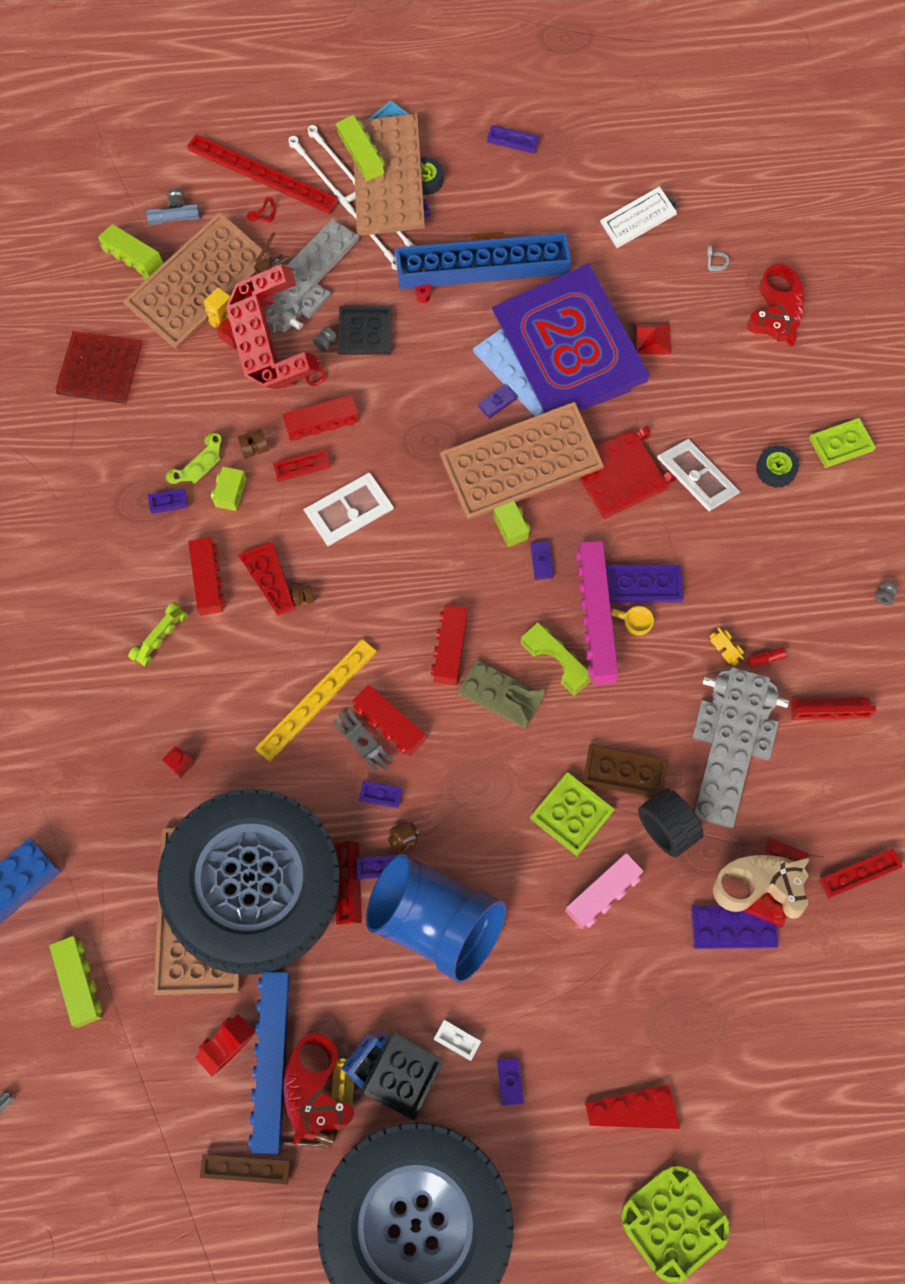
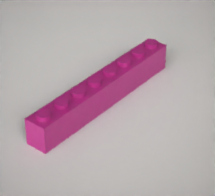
M603 541L580 542L579 550H576V560L580 561L578 577L582 578V582H579V591L583 593L581 609H585L583 626L587 627V631L584 632V640L589 646L586 649V659L590 660L591 665L588 666V677H592L593 685L616 684L618 671Z

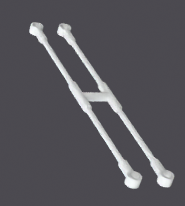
M315 125L309 126L308 135L314 137L326 149L355 185V177L324 142V139L318 133L317 127ZM291 136L289 138V146L295 148L333 191L334 196L338 198L339 202L356 219L355 209L350 204V202L355 200V192L344 197L305 153V150L299 144L298 138ZM401 231L396 232L407 247L415 246ZM375 234L370 235L391 262L392 268L396 270L395 256L390 250L385 248Z

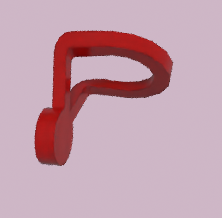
M272 197L265 198L263 207L257 212L249 211L247 218L250 221L260 219L271 223L276 213L274 199ZM269 201L271 204V213L269 217L266 218L261 216L260 214L265 210L266 205Z
M317 358L319 370L323 375L314 382L310 381V376L305 377L306 382L310 386H317L327 379L326 373L321 368L322 364Z

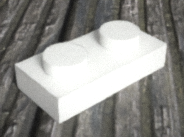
M445 1020L434 1038L435 1041L469 1061L472 1060L481 1043L480 1040Z

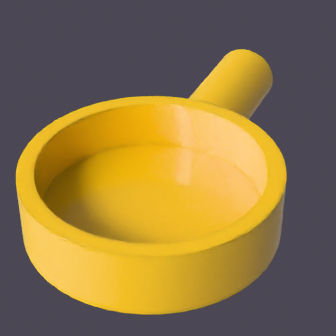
M642 606L633 607L627 613L613 608L611 616L623 619L626 629L638 636L647 634L654 623L651 611Z

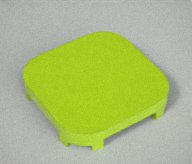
M670 1166L662 1170L630 1196L622 1206L620 1217L624 1231L653 1272L662 1280L682 1282L688 1279L687 1277L718 1250L723 1249L728 1243L729 1221L726 1215L721 1212L690 1169L681 1166Z

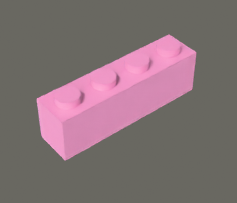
M626 853L565 909L566 913L581 929L585 926L590 928L597 921L595 917L600 912L604 915L612 907L610 903L615 898L619 901L627 894L625 890L630 885L634 887L642 880L640 876L643 870Z

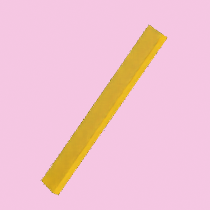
M361 639L255 747V750L270 763L377 651L364 639Z

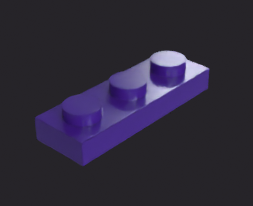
M492 125L487 142L535 154L539 136Z

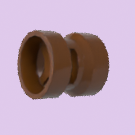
M306 585L304 588H292L295 606H299L302 603H314L311 585Z

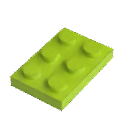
M860 418L817 432L809 437L825 468L870 453L876 448Z

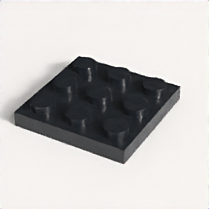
M339 306L338 355H391L392 307Z
M390 1031L360 1092L415 1121L444 1060L397 1033Z

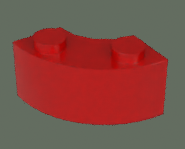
M239 1014L232 1019L228 1017L220 1025L221 1029L211 1040L206 1039L198 1047L199 1052L195 1058L211 1077L229 1063L255 1034L253 1029Z

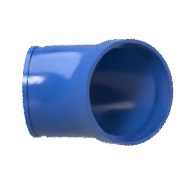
M400 854L387 864L374 885L366 911V926L370 932L379 934L381 937L393 941L436 964L439 972L456 983H463L479 970L494 948L505 922L506 905L503 901L486 891L477 892L420 861Z

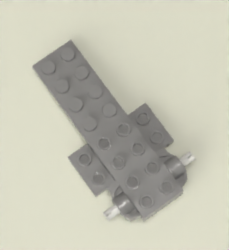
M332 219L288 264L282 263V265L292 268L296 286L273 295L275 304L263 308L268 328L271 332H286L292 326L300 330L303 323L297 321L298 318L303 315L310 319L331 297V293L317 283L359 241V235ZM276 258L271 264L273 265L274 263L279 261V259Z
M731 668L730 671H721L716 679L704 676L702 684L713 687L712 703L701 701L692 739L711 744L694 810L698 819L732 829L751 756L765 760L770 759L779 722L770 720L768 717L776 705L787 708L789 700L778 697L777 687L769 681L770 678L736 668Z

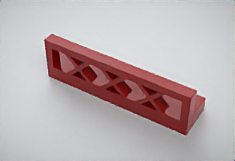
M869 697L791 699L790 701L792 720L870 718L877 711L876 705L870 706Z

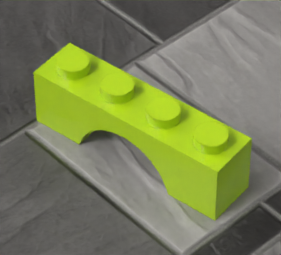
M536 623L521 637L520 644L533 657L542 654L551 655L561 663L564 671L561 684L573 696L577 695L591 682L592 677H588V667L579 663L576 655L573 652H568L564 648V644L559 639H555L546 626Z

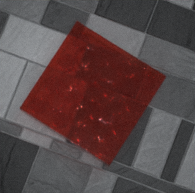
M73 331L55 388L56 394L126 404L142 348V341Z

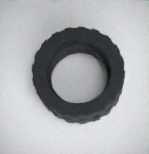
M663 789L638 808L639 818L647 833L669 856L678 857L703 838V829L698 817L688 803L671 789Z

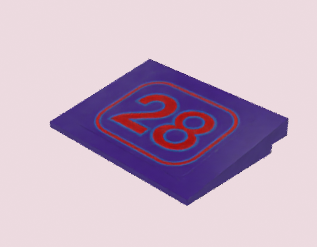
M589 263L492 307V311L544 413L575 402L578 410L581 411L627 394L631 391V388L648 382L649 373Z

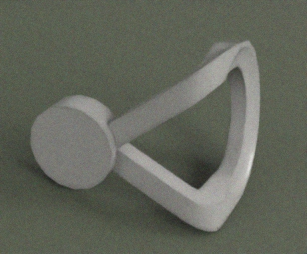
M708 245V270H725L729 266V257L722 252L712 253V245ZM711 256H722L725 258L726 263L723 266L711 265Z

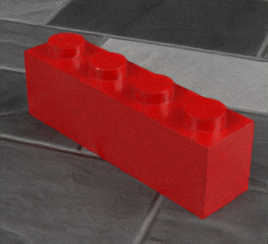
M352 395L282 414L290 441L300 440L310 435H318L328 430L333 431L339 427L351 426L359 422L358 412Z
M211 537L189 540L197 610L200 616L223 612L222 605H225L224 594H220V588H223V584L217 572L220 571L219 560L215 558V554H218L217 544L212 542Z
M445 605L444 611H440L439 622H442L441 629L438 628L436 640H439V646L434 648L433 657L436 658V664H432L431 676H434L435 683L457 685L468 616L467 607Z
M369 684L352 700L353 710L359 716L364 715L372 728H378L382 731L381 735L388 742L392 740L397 745L396 749L403 755L406 753L408 756H411L426 741V734Z

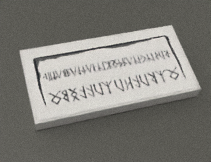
M659 186L600 220V223L615 247L619 248L677 214Z

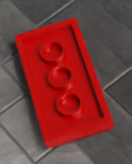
M769 838L763 855L779 856L793 861L807 859L809 854L772 838ZM768 892L763 894L750 907L743 910L781 928L784 926L787 917L783 911V904L776 901Z

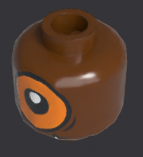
M402 821L389 830L390 837H388V842L392 848L396 847L398 850L404 851L417 843L419 832L412 822Z

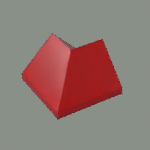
M634 323L635 349L638 355H671L669 323Z

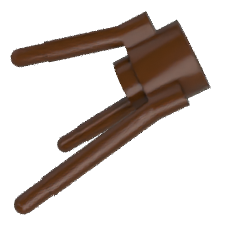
M275 232L271 234L260 255L255 259L257 264L254 266V269L258 274L282 264L289 258L288 255L282 258L283 255L280 254L276 257L280 260L273 265L271 263L275 259L271 262L266 258L262 259L275 236Z
M323 1130L316 1137V1140L320 1142L300 1141L296 1146L319 1147L326 1149V1146L332 1148L337 1130ZM283 1140L282 1144L293 1145V1140Z

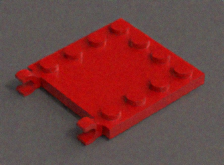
M648 426L641 428L638 432L631 429L596 445L595 448L604 465L603 469L579 477L603 519L668 490V484L676 481V477L670 471L662 476L642 444V440L650 437L649 433L651 431Z

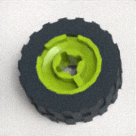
M428 157L421 158L423 195L427 196L434 194L436 191L438 192L440 187H442L443 169L437 160Z
M784 446L768 447L760 455L756 465V473H758L759 479L767 484V486L774 488L788 486L798 472V457H796V454L791 449H787Z

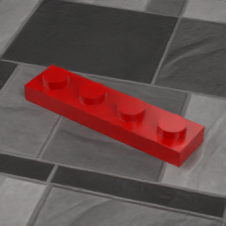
M893 848L823 877L819 881L828 899L901 869L903 865Z

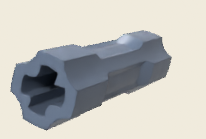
M197 204L169 209L156 208L146 210L149 225L162 224L167 221L200 219Z

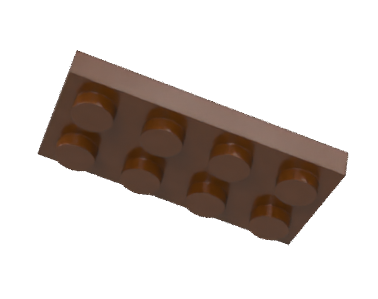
M589 745L582 784L652 798L664 789L668 760Z

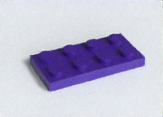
M605 565L610 603L683 601L681 565Z
M722 906L691 907L694 949L778 948L777 928L772 923L744 911H729Z

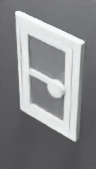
M689 439L657 457L708 511L713 510L740 493Z
M369 472L303 510L326 545L330 546L390 512L394 507Z

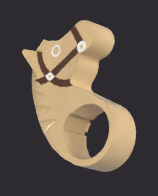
M768 855L739 858L729 863L719 872L713 885L714 898L723 908L739 912L750 907L763 894L768 892L776 901L783 904V911L789 918H799L808 906L804 883L809 877L805 870L809 859L793 861L779 856ZM726 877L742 878V881L749 885L750 897L735 899L729 896L724 891L721 880Z

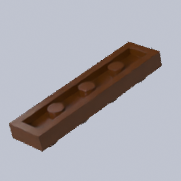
M202 1154L199 1178L288 1185L291 1161Z

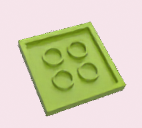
M567 772L530 816V819L575 856H578L615 809Z

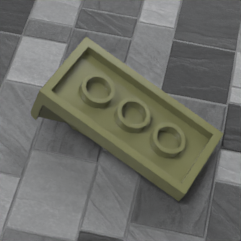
M476 660L459 688L458 694L526 730L544 699L545 690L536 691Z

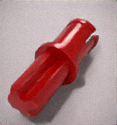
M780 647L771 651L764 650L761 654L748 657L747 661L750 668H754L764 664L771 665V662L787 658L784 647Z

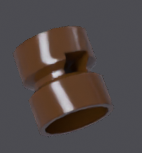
M262 429L253 431L251 435L246 433L237 436L245 459L255 456V453L269 452Z

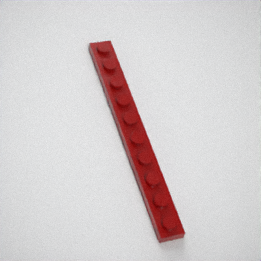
M197 134L187 145L188 150L328 214H331L338 204V198Z

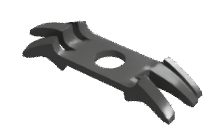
M350 708L347 712L354 722V726L340 712L338 716L348 730L346 731L335 719L333 723L351 742L375 772L379 770L370 760L371 758L386 771L388 768L377 753L379 752L389 762L392 758L372 738ZM362 736L367 737L369 740L368 745L365 747H360L357 744V740Z

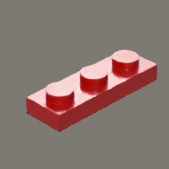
M326 449L273 463L278 482L331 468Z

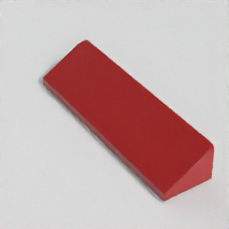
M351 840L335 843L334 847L337 853L340 874L336 905V925L361 924L360 880L357 879L359 843Z

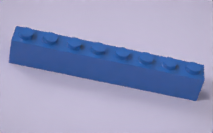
M288 972L262 973V978H259L258 981L261 999L257 1001V1012H260V1021L256 1022L255 1031L259 1035L258 1043H255L254 1047L257 1066L253 1067V1079H256V1088L252 1089L251 1101L255 1102L254 1111H251L250 1125H253V1134L249 1135V1148H252V1153L279 1154L281 1153L283 1089L286 1066L290 974Z

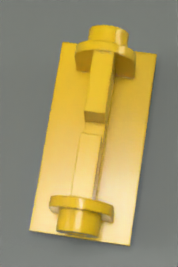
M717 628L720 633L717 634L715 632L710 635V641L718 651L724 647L727 649L722 653V656L729 665L736 666L739 663V658L745 660L742 656L744 651L738 644L736 646L733 645L730 641L732 636L726 629L722 631L720 628Z
M348 1059L337 1060L333 1069L331 1098L336 1104L344 1102L353 1106L354 1081L341 1070V1067Z

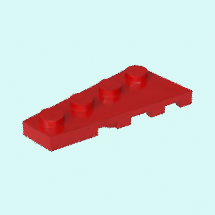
M272 541L238 555L278 616L296 609Z
M669 1084L585 1103L590 1126L680 1129Z

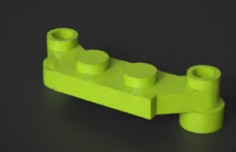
M216 433L206 435L204 439L206 447L182 470H169L166 473L167 482L176 484L191 481L195 484L221 460L219 457L221 436ZM174 473L177 475V479L173 477Z
M172 602L165 611V617L144 640L142 647L139 645L134 646L129 652L128 657L146 667L152 660V657H150L152 651L158 649L163 643L162 639L167 634L169 635L173 632L175 624L177 622L183 623L189 614L182 610L179 604Z

